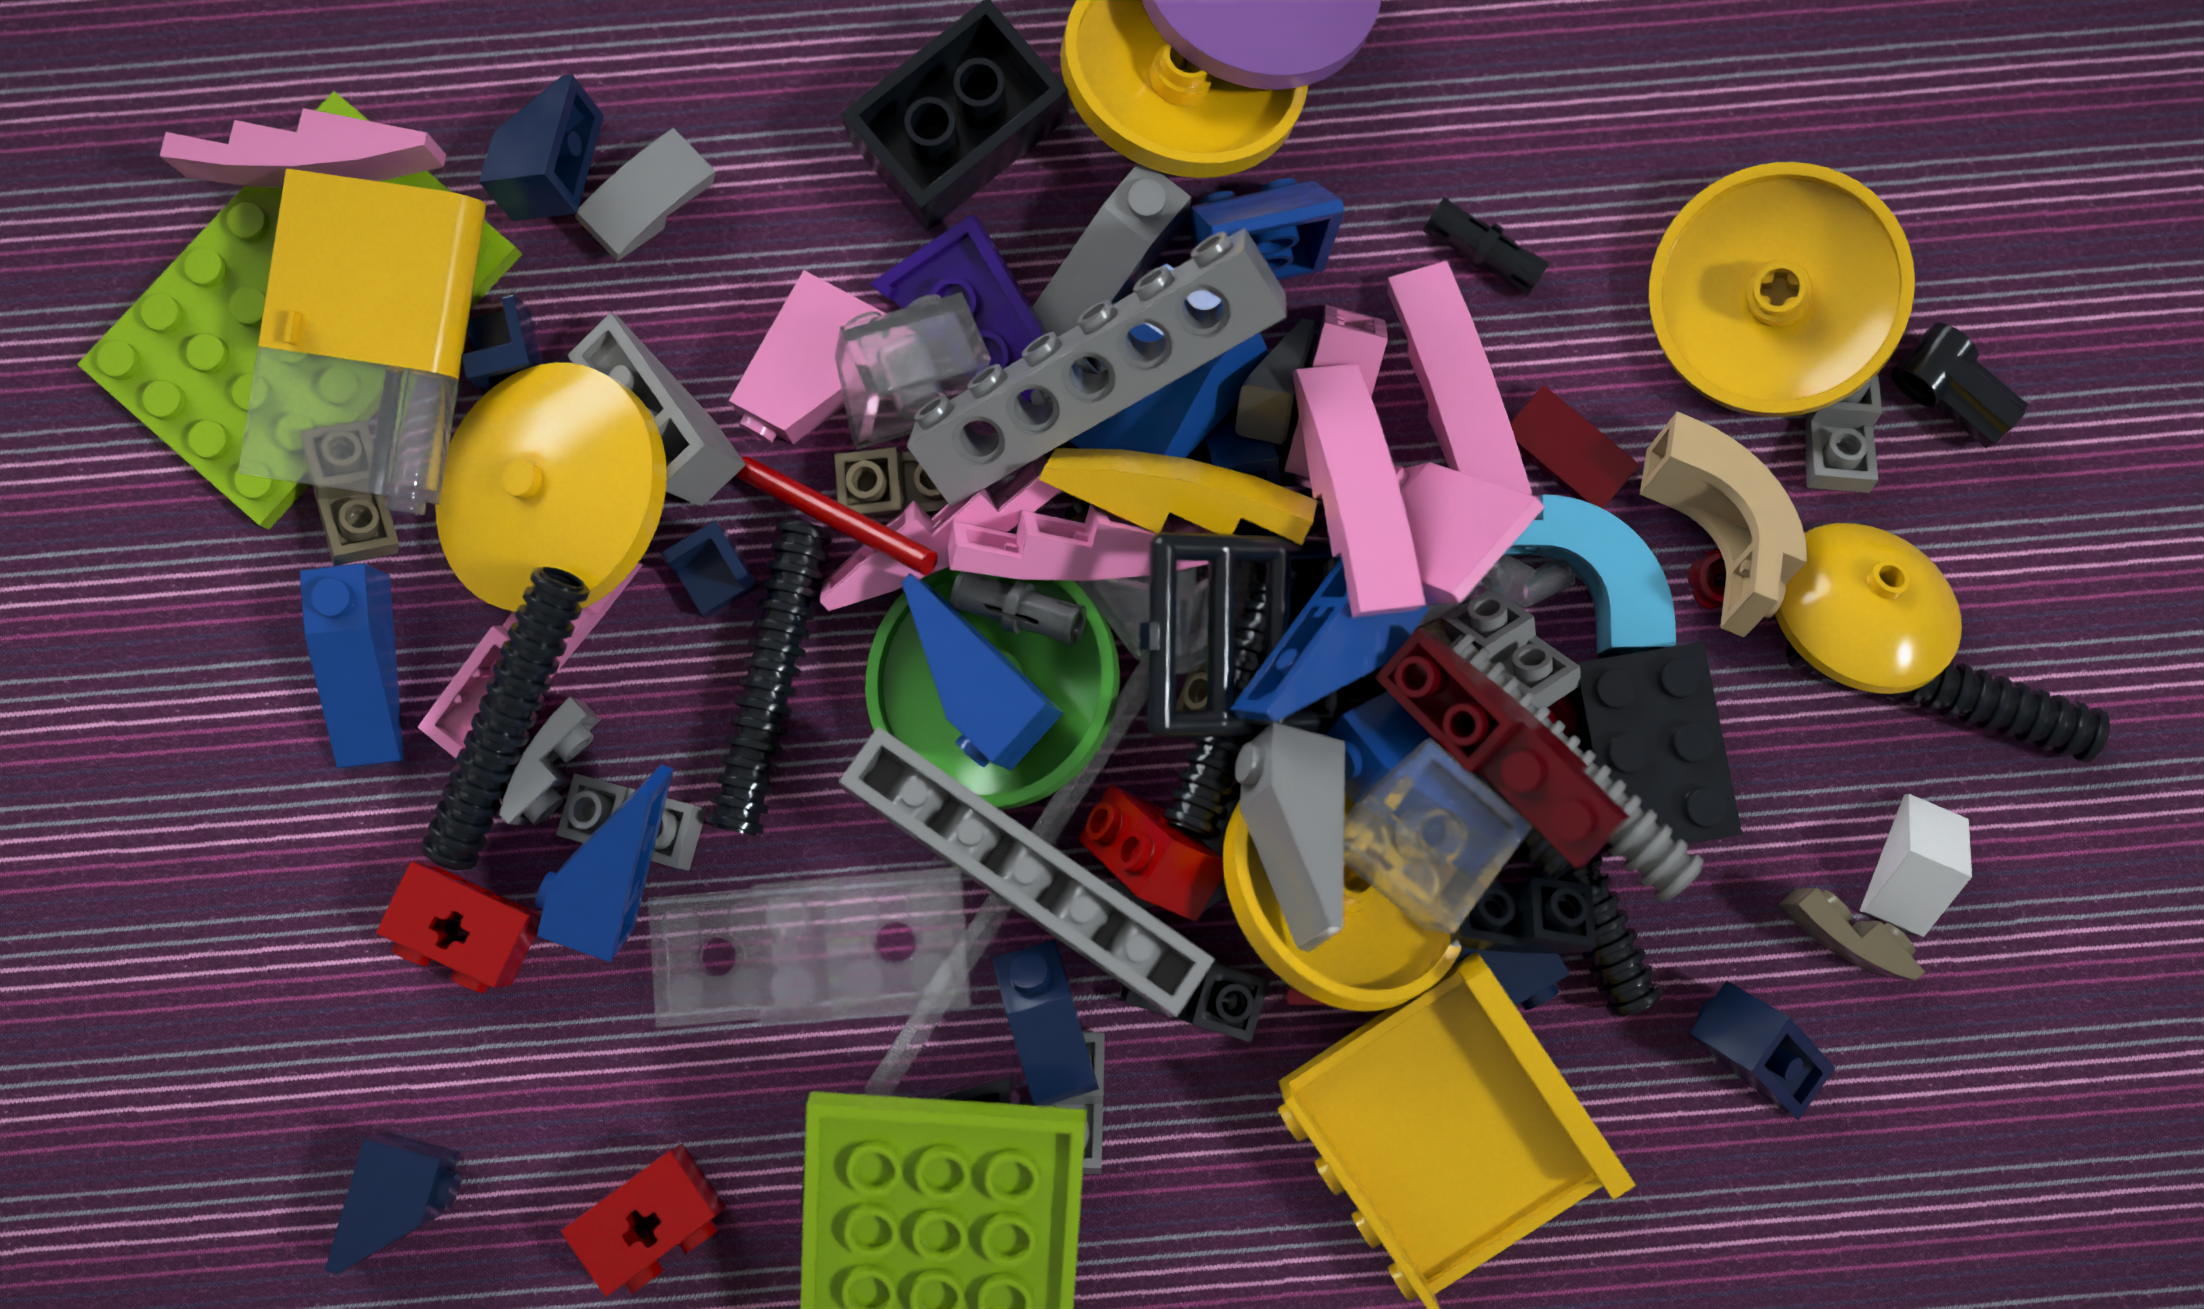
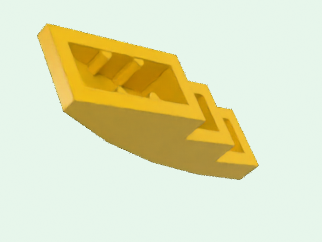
M1055 448L1039 478L1042 482L1156 534L1161 532L1170 512L1216 534L1233 535L1240 518H1244L1302 545L1313 523L1318 501L1246 473L1188 458L1123 449Z

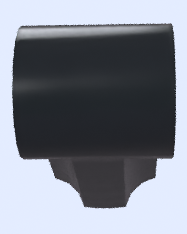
M1934 323L1891 372V378L1896 387L1908 398L1923 406H1937L1983 447L1988 448L1994 445L2017 424L2025 414L2028 404L1976 361L1979 357L1978 349L1964 333L1948 324Z

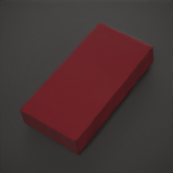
M1544 384L1510 422L1519 452L1571 496L1602 509L1640 466L1638 462Z

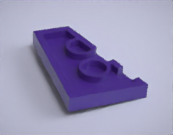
M972 214L870 283L882 295L890 298L909 314L912 320L924 331L933 335L957 355L960 361L976 375L995 364H1000L1002 369L1023 358L1022 352L1030 343L1048 333L981 221ZM1027 389L1021 392L1022 396L1030 403L1032 402L1030 396L1034 389Z

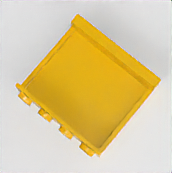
M1477 951L1452 966L1429 989L1405 1003L1388 1008L1279 1080L1285 1103L1277 1109L1286 1126L1298 1142L1307 1137L1310 1138L1321 1154V1157L1314 1162L1328 1187L1336 1196L1346 1190L1358 1208L1351 1216L1364 1239L1372 1249L1381 1243L1384 1245L1395 1261L1388 1266V1270L1402 1294L1409 1302L1419 1296L1427 1309H1440L1435 1296L1436 1293L1600 1187L1604 1186L1611 1198L1615 1200L1636 1186Z

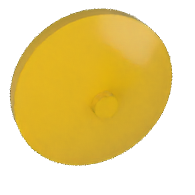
M1076 0L1070 12L1061 43L1060 60L1065 87L1068 89V95L1075 109L1090 129L1107 145L1128 159L1147 168L1181 177L1214 178L1245 171L1269 158L1281 147L1293 130L1304 106L1308 91V85L1281 90L1251 88L1222 80L1201 70L1176 52L1162 37L1148 16L1142 0Z
M1775 162L1749 167L1723 177L1698 193L1683 207L1666 230L1657 248L1649 281V304L1654 332L1660 348L1676 373L1691 388L1720 406L1736 412L1762 417H1788L1815 412L1832 406L1861 389L1877 375L1896 350L1912 310L1915 290L1914 263L1907 238L1894 214L1873 191L1859 181L1833 169L1809 163Z
M561 362L540 364L517 372L498 383L476 402L458 426L449 443L439 472L435 504L436 524L443 552L450 567L464 586L488 604L516 613L519 605L527 604L522 596L526 587L534 586L530 580L534 568L554 567L580 578L590 590L587 600L578 602L582 609L601 600L623 582L643 557L653 539L660 521L666 494V455L658 426L642 400L621 382L596 369L580 364Z
M1344 791L1343 929L1310 952L1299 950L1293 940L1243 818L1239 800L1231 815L1224 840L1223 870L1227 894L1235 917L1249 943L1262 960L1285 982L1303 994L1330 1006L1346 1010L1375 1011L1392 1008L1407 1002L1432 987L1448 972L1461 951V947L1450 946L1448 885L1458 875L1466 876L1464 871L1357 805Z

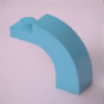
M1541 495L1538 499L1545 508L1502 556L1547 557L1569 567L1581 578L1590 592L1595 608L1597 655H1625L1676 646L1675 613L1670 587L1658 560L1639 535L1622 520L1596 505L1560 495Z

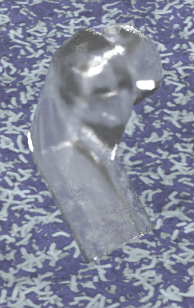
M1502 555L1480 581L1486 590L1493 593H1501L1520 607H1528L1575 584V575L1570 564L1562 557L1534 569L1510 556Z

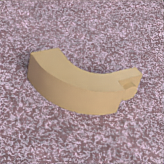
M1677 411L1646 450L1640 495L1684 513L1702 526L1713 538L1723 556L1726 567V583L1720 628L1745 637L1763 617L1770 618L1777 612L1783 601L1787 582L1806 564L1807 547L1802 523L1791 499L1780 482L1755 455L1718 429Z

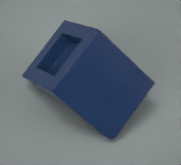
M515 293L501 296L504 311L473 318L468 321L467 329L473 352L462 354L466 377L485 394L509 376L526 368L542 364L530 309Z
M716 520L661 553L666 564L677 573L699 612L705 618L710 617L760 587L731 536Z

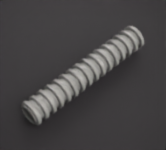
M1467 633L1465 636L1461 634L1449 647L1505 690L1562 740L1589 766L1584 772L1631 817L1608 841L1610 844L1608 852L1613 857L1621 854L1626 859L1623 867L1629 872L1637 870L1641 874L1639 882L1644 887L1652 885L1656 889L1654 897L1659 902L1671 900L1680 894L1702 870L1703 859L1698 854L1690 857L1685 852L1688 844L1684 840L1680 839L1675 842L1670 837L1673 830L1667 824L1660 827L1654 822L1657 814L1652 809L1644 812L1639 807L1642 799L1637 795L1629 797L1624 792L1626 784L1622 780L1613 782L1608 777L1611 769L1607 765L1598 767L1593 762L1596 755L1591 750L1584 753L1577 747L1581 740L1576 735L1568 738L1562 732L1565 725L1560 720L1553 723L1547 717L1550 710L1546 706L1538 709L1532 703L1535 699L1534 694L1530 691L1523 694L1517 688L1520 681L1515 676L1508 680L1501 673L1505 669L1501 662L1493 665L1487 659L1490 652L1485 647L1478 650L1471 643L1475 640V637L1471 633Z

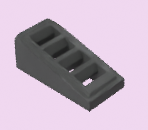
M1302 318L1243 383L1240 389L1235 431L1238 435L1282 445L1283 441L1287 440L1298 407L1292 373L1296 369L1310 367L1316 332L1313 320Z

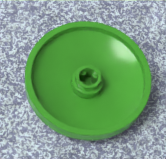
M950 566L921 580L930 584L951 604V592L958 574L963 571L950 570ZM981 574L1013 585L1019 580L1034 585L1035 591L1073 604L1084 605L1087 609L1085 627L1079 641L1074 643V646H1069L1064 642L1026 630L1015 634L1004 630L1001 622L974 613L957 610L1064 712L1012 770H1008L991 762L983 768L956 744L955 741L962 733L945 716L905 592H903L895 600L878 627L868 657L865 693L873 730L875 731L879 726L999 810L1034 803L1053 794L1074 779L1089 764L1107 736L1115 715L1120 688V666L1114 637L1107 620L1090 595L1075 581L1014 579Z

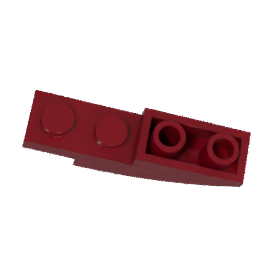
M1417 628L1374 677L1469 773L1479 771L1576 869L1585 866L1631 818L1584 772L1589 766L1562 740L1505 690L1423 628Z

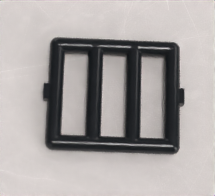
M1159 533L1152 538L1149 560V622H1140L1139 649L1149 650L1148 728L1153 736L1157 738L1258 736L1272 723V721L1238 718L1230 710L1234 704L1235 562H1265V662L1291 626L1292 563H1320L1321 585L1340 559V557H1332L1329 537L1306 536L1302 545L1283 536ZM1177 561H1208L1207 710L1176 711ZM1345 686L1320 698L1319 708H1301L1275 723L1316 734H1326L1342 714L1345 713Z

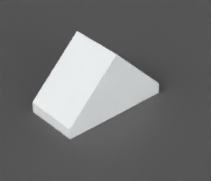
M1904 794L1859 912L1885 923H1891L1897 928L1918 937H1924L1972 878L1969 819L1911 794Z

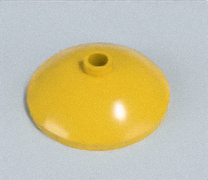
M1834 523L1819 526L1804 533L1807 547V562L1787 582L1783 601L1775 613L1781 630L1794 649L1824 675L1846 686L1862 691L1881 694L1902 693L1918 689L1935 679L1954 658L1960 644L1962 632L1961 614L1957 599L1950 584L1937 566L1908 541L1872 526L1855 523Z

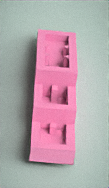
M305 108L302 109L297 132L234 120L228 144L166 132L160 152V157L186 178L250 187H283L286 168L383 181L444 167L447 156L427 132Z
M1448 261L1388 277V295L1408 339V357L1428 401V419L1449 468L1532 496V490L1492 369Z
M1349 364L1296 369L1292 375L1313 499H1323L1332 557H1342L1352 618L1420 609L1426 604L1412 535L1393 462L1378 414L1359 365Z
M1042 455L996 495L986 487L952 507L947 504L932 518L913 501L891 520L886 527L935 551L938 554V562L935 569L930 573L933 574L950 566L947 544L953 521L1008 532L1019 524L1022 510L1033 513L1062 490L1039 480L1043 468L1048 462V459ZM863 545L822 581L820 603L828 611L895 591L903 587L901 582L909 573L920 579L928 575H922Z
M1090 503L1085 523L1022 510L1016 534L953 521L947 547L950 570L1014 579L1092 581L1149 576L1150 542L1157 534ZM1172 516L1167 517L1160 532L1216 534L1188 520ZM1177 561V570L1206 565L1208 561Z
M638 562L626 579L601 600L582 609L579 619L571 621L575 628L572 636L564 639L567 644L564 655L556 657L560 663L557 671L596 626L643 565L641 562ZM513 612L502 626H492L418 725L422 732L454 758H457L460 749L466 747L463 741L467 732L473 730L471 721L474 714L481 712L478 704L481 697L488 694L485 687L489 678L496 676L493 672V667L496 660L503 658L500 653L502 645L505 641L511 640L507 634L512 623L519 622Z

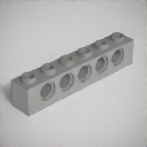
M1243 228L1230 237L1225 232H1220L1207 238L1191 252L1192 259L1171 271L1167 266L1151 271L1134 285L1133 290L1135 292L1115 304H1112L1111 300L1107 299L1093 305L1078 318V326L1059 337L1054 332L1042 335L1023 350V358L1004 369H1002L1000 364L992 365L977 374L969 382L968 390L950 401L943 395L923 406L914 416L916 421L907 448L950 507L1286 318V293L1247 230ZM1207 290L1216 294L1221 302L1212 309L1202 310L1193 307L1186 298L1195 291ZM1139 324H1151L1159 328L1163 336L1153 342H1144L1134 337L1130 330ZM1082 357H1095L1101 360L1107 369L1097 374H1090L1082 371L1075 361ZM1027 389H1038L1045 392L1052 401L1043 405L1032 404L1022 396L1021 392ZM975 420L988 422L996 429L997 433L992 435L978 434L969 427L968 423Z
M879 726L839 780L845 792L1169 1017H1177L1215 960Z

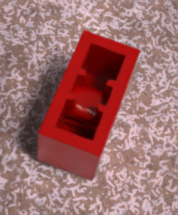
M1110 784L1099 804L1090 812L1086 826L1078 840L1138 898L1197 922L1224 877L1223 858L1199 837L1191 835L1179 827L1174 828L1169 825L1168 821L1163 817L1165 808Z
M411 861L376 934L395 942L391 950L395 955L422 966H428L432 959L453 969L449 978L455 983L479 993H486L489 986L492 988L512 986L538 932L542 914L434 863ZM452 919H462L460 927L470 932L466 941H456L458 934L448 928Z
M682 1143L661 1156L560 1232L605 1297L623 1284L632 1295L664 1271V1268L657 1260L677 1244L686 1255L716 1233L718 1229L711 1219L727 1208V1206ZM655 1212L662 1223L654 1231L642 1236L636 1225L644 1217Z

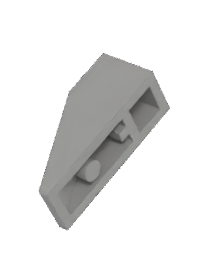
M1137 163L1099 209L1034 304L1033 309L1047 332H1054L1059 337L1078 326V318L1093 305L1107 299L1111 300L1112 304L1124 299L1188 222L1191 196L1159 171Z
M610 312L567 355L572 363L596 369L621 382L632 390L645 404L658 426L663 441L667 467L666 492L702 507L746 465L715 420L617 315Z
M1272 722L1250 743H1246L1239 752L1235 766V777L1241 783L1240 810L1296 947L1299 950L1310 952L1343 929L1345 741Z

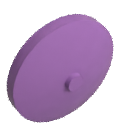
M1142 0L1155 28L1172 48L1190 63L1217 78L1251 88L1276 90L1298 88L1316 83L1333 75L1347 65L1365 43L1381 5V0Z

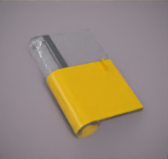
M286 168L238 470L239 474L370 493L387 497L386 510L425 515L426 504L440 505L462 365V354L464 352L486 211L485 202L448 191Z

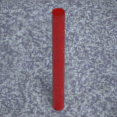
M749 456L742 458L746 465L736 474L739 480L922 575H929L935 569L938 562V554L935 551Z

